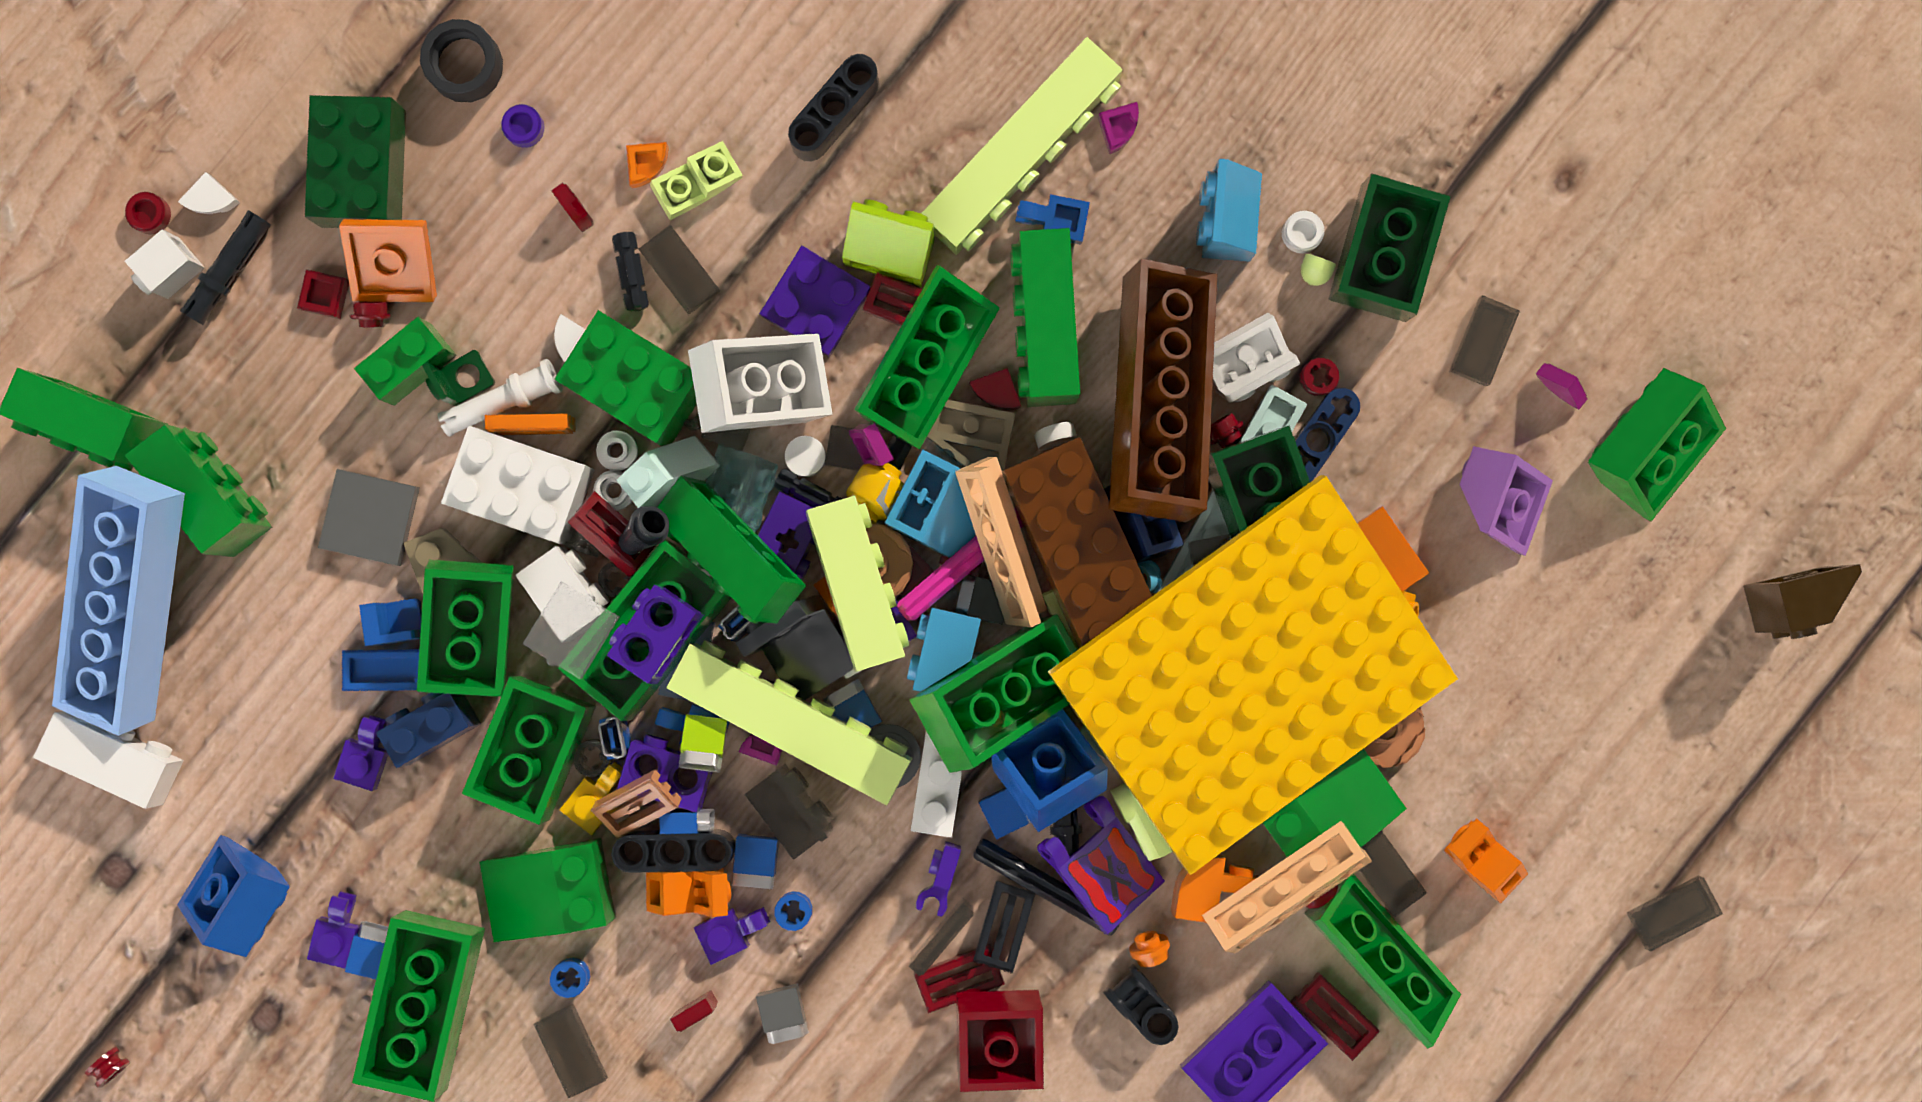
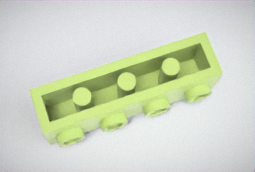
M851 496L808 509L806 517L854 671H861L905 657L903 648L909 646L908 637L903 623L895 624L890 609L896 607L897 603L890 582L883 584L878 568L884 567V561L878 543L870 544L866 528L872 527L866 504L858 505L856 496Z

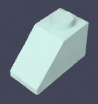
M692 436L645 452L617 481L638 508L645 506L658 507L681 475L704 481L720 465L697 437Z

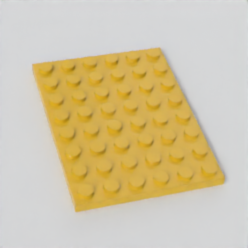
M1324 475L1315 478L1048 671V674L1190 875L1458 680L1327 476Z

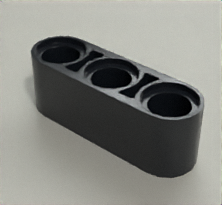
M855 54L848 57L789 126L788 137L793 152L798 158L809 162L821 158L875 96L879 88V78L876 64L872 58L865 54ZM857 71H865L871 76L869 81L862 85L852 83L850 77ZM839 101L845 106L840 114L832 116L824 112V108L829 102ZM812 131L818 134L817 141L811 146H802L797 142L803 132Z
M721 829L693 834H660V830L633 831L616 841L612 847L611 856L613 863L618 869L629 873L716 871L725 867L735 855L736 842L730 833ZM715 839L723 843L726 850L724 859L714 860L706 853V843L708 840ZM674 840L681 843L684 848L682 860L675 861L666 855L665 846L667 841ZM628 841H634L641 846L643 850L641 861H631L625 855L624 848Z

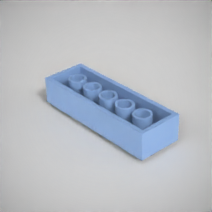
M113 466L78 475L52 706L119 736L155 721L185 493L119 466Z

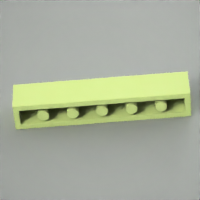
M1086 37L921 213L928 217L927 222L934 224V235L956 255L963 248L970 251L983 237L984 232L981 229L991 218L997 222L1012 205L1009 199L1018 189L1025 192L1039 176L1036 170L1043 162L1048 160L1052 163L1059 157L1067 146L1063 141L1073 130L1077 134L1081 133L1094 118L1091 111L1101 101L1106 105L1115 97L1122 87L1118 82L1120 81L1123 69Z
M704 640L702 645L697 643L689 644L666 687L667 689L886 806L889 804L913 759L905 754L908 747L889 737H886L884 742L870 736L871 728L850 717L846 723L834 717L835 709L815 698L812 699L811 703L802 700L796 696L799 691L797 688L780 679H776L774 684L759 677L762 670L749 662L740 659L737 665L723 658L726 651L711 642Z

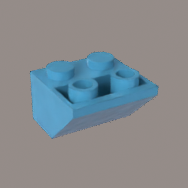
M1219 159L1214 169L1207 171L1205 181L1201 182L1199 205L1206 206L1202 221L1198 222L1196 245L1203 246L1202 258L1250 262L1255 256L1262 182L1261 172L1228 159Z
M922 449L885 524L896 532L948 558L952 557L976 535L955 471L960 468Z
M936 608L931 609L930 616L922 614L916 638L924 640L921 655H912L907 675L908 680L914 681L912 690L921 692L972 660L981 619Z

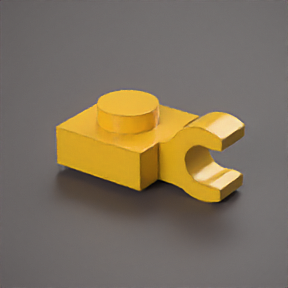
M616 761L613 764H609L597 782L589 776L585 777L560 808V811L587 833L593 835L602 825V822L591 809L595 801L610 794L618 785L623 767Z

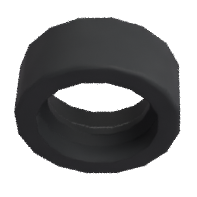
M451 19L438 24L426 35L420 49V65L424 76L444 97L455 102L471 103L485 98L497 87L502 76L503 58L498 45L480 25L469 20ZM470 39L477 42L483 49L485 64L481 72L473 80L463 84H455L446 80L439 68V58L443 50L454 41Z

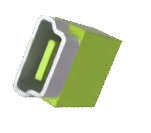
M686 714L679 767L720 772L727 720Z

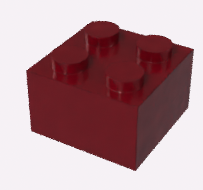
M1039 990L956 992L957 1071L960 1092L1044 1089L1043 1007Z

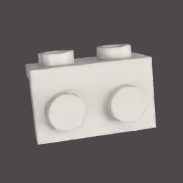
M1266 313L1214 342L1213 387L1216 393L1229 403L1243 401L1251 397L1255 393V389L1267 382H1275L1289 375L1290 369L1300 364L1297 355L1289 351L1273 315Z

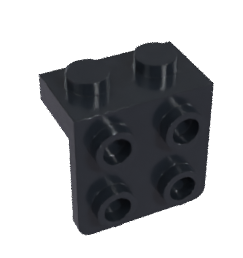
M819 594L802 600L797 597L777 624L766 622L751 623L745 628L748 635L736 642L744 657L763 651L779 679L797 688L799 691L796 696L804 701L854 669L843 633Z

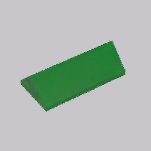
M936 265L854 410L868 422L875 423L882 430L920 449L1000 307L943 267Z
M1353 874L1338 884L1336 895L1327 904L1319 908L1308 909L1304 914L1406 1029L1427 1049L1433 1047L1457 1004L1461 993Z

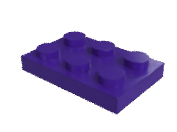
M1268 980L1188 1056L1180 1066L1212 1102H1268L1328 1043Z

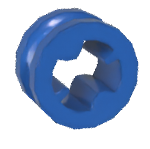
M791 891L779 899L774 915L777 923L782 928L788 931H797L808 924L812 916L813 906L805 894ZM791 900L800 902L799 909L805 911L804 918L798 916L796 922L788 920V913L783 911V905L786 903L787 906H790Z
M575 957L566 958L551 971L550 985L553 991L561 997H575L589 984L591 977L590 969L581 959ZM570 968H574L578 971L575 978L580 977V984L574 983L567 987L562 983L565 977L560 978L561 972H567Z

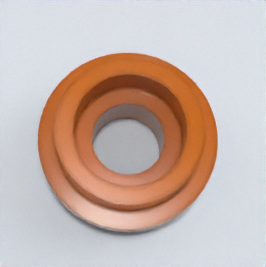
M1146 931L1135 937L1134 942L1129 947L1131 957L1137 960L1139 966L1153 967L1168 959L1170 942L1164 934H1158L1156 931Z

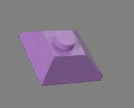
M1473 446L1470 457L1462 469L1460 486L1481 532L1517 554L1526 556L1553 480L1517 455Z

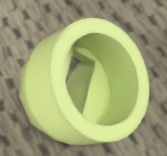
M1305 254L1301 265V275L1309 285L1319 286L1330 280L1336 264L1311 254Z

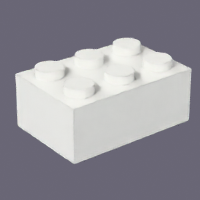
M819 334L712 340L688 350L702 433L807 423L832 415Z
M468 425L441 504L558 544L569 545L574 528L568 521L583 504L595 469Z

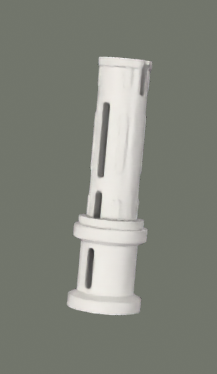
M548 359L540 361V366L521 375L517 373L509 375V378L506 379V384L447 411L438 413L439 422L445 421L446 424L441 425L446 435L450 437L468 428V425L472 426L485 420V415H497L514 406L527 408L532 405L533 400L552 391L558 394L563 391L562 384L554 380L557 372Z

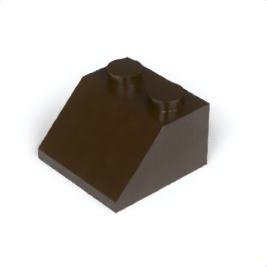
M1860 564L1818 567L1743 585L1755 633H1771L1773 639L1789 636L1791 639H1797L1818 634L1817 626L1830 624L1834 621L1862 573Z

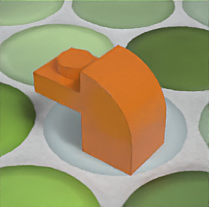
M1477 818L1462 826L1444 849V852L1456 865L1500 904L1528 875L1523 863L1495 840L1490 829Z
M1222 854L1213 858L1192 875L1183 867L1175 881L1170 912L1178 919L1207 923L1202 915L1219 904L1221 891L1236 893L1259 876L1254 875V868L1241 865H1230L1229 871H1225L1226 858Z
M724 868L716 871L646 872V911L662 916L698 913L710 917L728 916L731 886L727 880V873H724Z

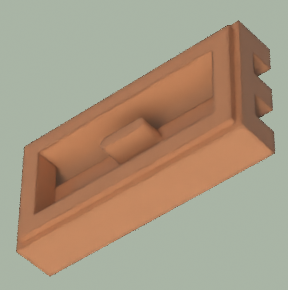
M653 770L595 801L591 811L618 839L678 808L682 798L677 793L671 795L669 793L671 786L666 781L660 783L658 781L660 774ZM656 798L660 800V802L642 810L641 812L625 819L620 823H617L615 821L626 814H631L639 810L641 806L655 800Z

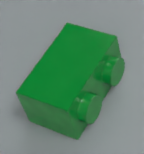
M416 317L359 363L354 370L380 401L395 406L425 382V379L429 378L422 367L424 363L429 362L442 368L457 355L432 324L420 317Z

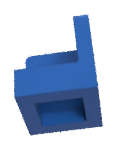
M419 599L359 605L365 646H378L420 639L422 608Z

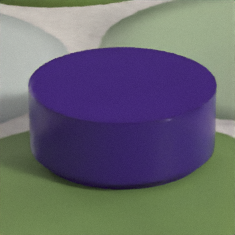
M525 104L512 106L502 117V131L506 138L515 146L522 148L531 147L537 144L543 137L545 130L544 121L531 106Z

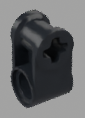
M1132 964L1129 967L1130 973L1112 989L1107 987L1103 993L1113 1006L1127 1020L1129 1019L1149 1042L1156 1045H1166L1173 1041L1178 1033V1020L1171 1007L1157 993L1158 991L1154 985ZM1157 1013L1167 1015L1170 1020L1168 1027L1162 1032L1151 1031L1147 1024L1152 1015Z

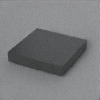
M337 469L318 548L401 566L405 553L403 543L408 540L420 487Z

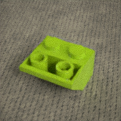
M865 199L863 204L853 201L842 255L844 266L873 274L878 272L893 279L922 287L935 241L934 224L927 222L928 217L918 212L905 210L903 215L887 211V205L875 200Z

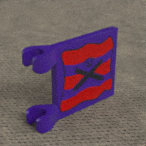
M1098 796L1085 803L1084 810L1102 828L1070 857L1062 842L1056 837L1044 839L1038 844L1037 850L1058 872L1103 933L1109 934L1159 888L1165 880L1152 863L1148 861L1146 855H1144L1143 851L1118 820L1110 802L1106 797Z

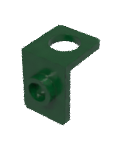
M476 350L468 352L442 368L429 362L422 365L429 377L425 379V382L432 395L438 401L442 400L453 406H458L495 385L494 378L480 353ZM465 365L476 366L480 373L478 383L470 388L461 386L457 379L458 371Z

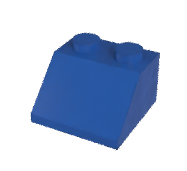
M220 835L177 906L202 945L247 957L253 945L262 938L265 926L275 910L285 901L290 885L275 866L232 839Z

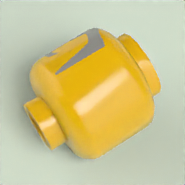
M889 463L882 466L863 464L847 488L846 497L856 496L858 505L866 504L872 524H876L878 520L886 521L904 486V483L899 479L902 473Z

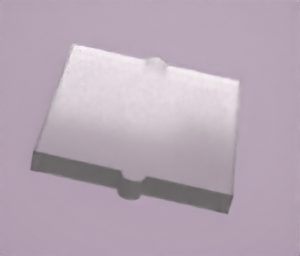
M561 581L523 644L546 658L548 665H557L578 679H582L620 616L595 602V596L590 594L585 596Z

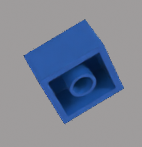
M1063 709L992 756L993 771L1038 832L1107 790L1108 767Z

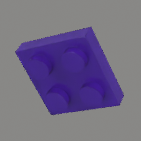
M801 245L759 314L791 335L819 334L822 354L830 358L868 296L871 287Z

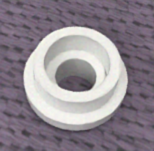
M611 431L599 440L596 453L599 462L605 468L612 471H624L635 463L638 456V447L633 437L623 431ZM616 443L623 446V454L618 458H612L610 455L611 446Z
M609 470L597 478L593 492L596 491L617 511L622 510L632 502V499L623 488L619 497L611 498L608 494V489L612 484L618 483L617 479L624 472Z

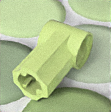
M1123 783L1111 789L1110 792L1125 822L1130 823L1148 861L1164 857L1173 852L1127 785Z

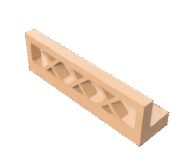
M987 457L955 471L1005 623L1007 625L1031 628L1041 623L1038 614L1047 610L998 459L997 457Z
M1340 821L1202 916L1226 952L1236 954L1371 863L1372 860L1366 851L1358 845L1345 824Z

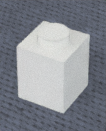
M163 229L125 260L126 264L134 272L131 279L143 292L148 295L155 293L167 299L205 268L179 237Z

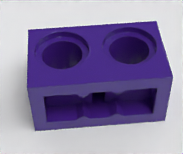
M654 584L651 590L646 588L636 599L633 605V609L636 612L627 625L621 624L613 633L609 641L612 648L607 654L608 657L648 684L659 683L704 616V614L664 587ZM668 603L673 609V618L668 625L661 627L656 621V611L661 605ZM643 638L649 645V654L645 660L638 662L633 657L632 647L637 640Z
M645 734L643 740L636 739L631 741L617 789L645 775L640 770L639 761L644 754H649L658 762L657 772L660 774L658 781L660 783L666 781L671 786L669 793L671 795L677 793L682 798L678 807L693 812H698L702 809L713 772L695 770L698 775L697 784L693 788H687L678 779L681 752L667 747L668 740Z

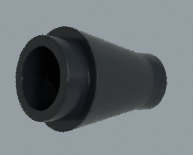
M645 506L636 509L632 513L624 532L619 537L621 550L626 554L635 555L641 550L662 543L667 538L669 532L668 517L657 507Z

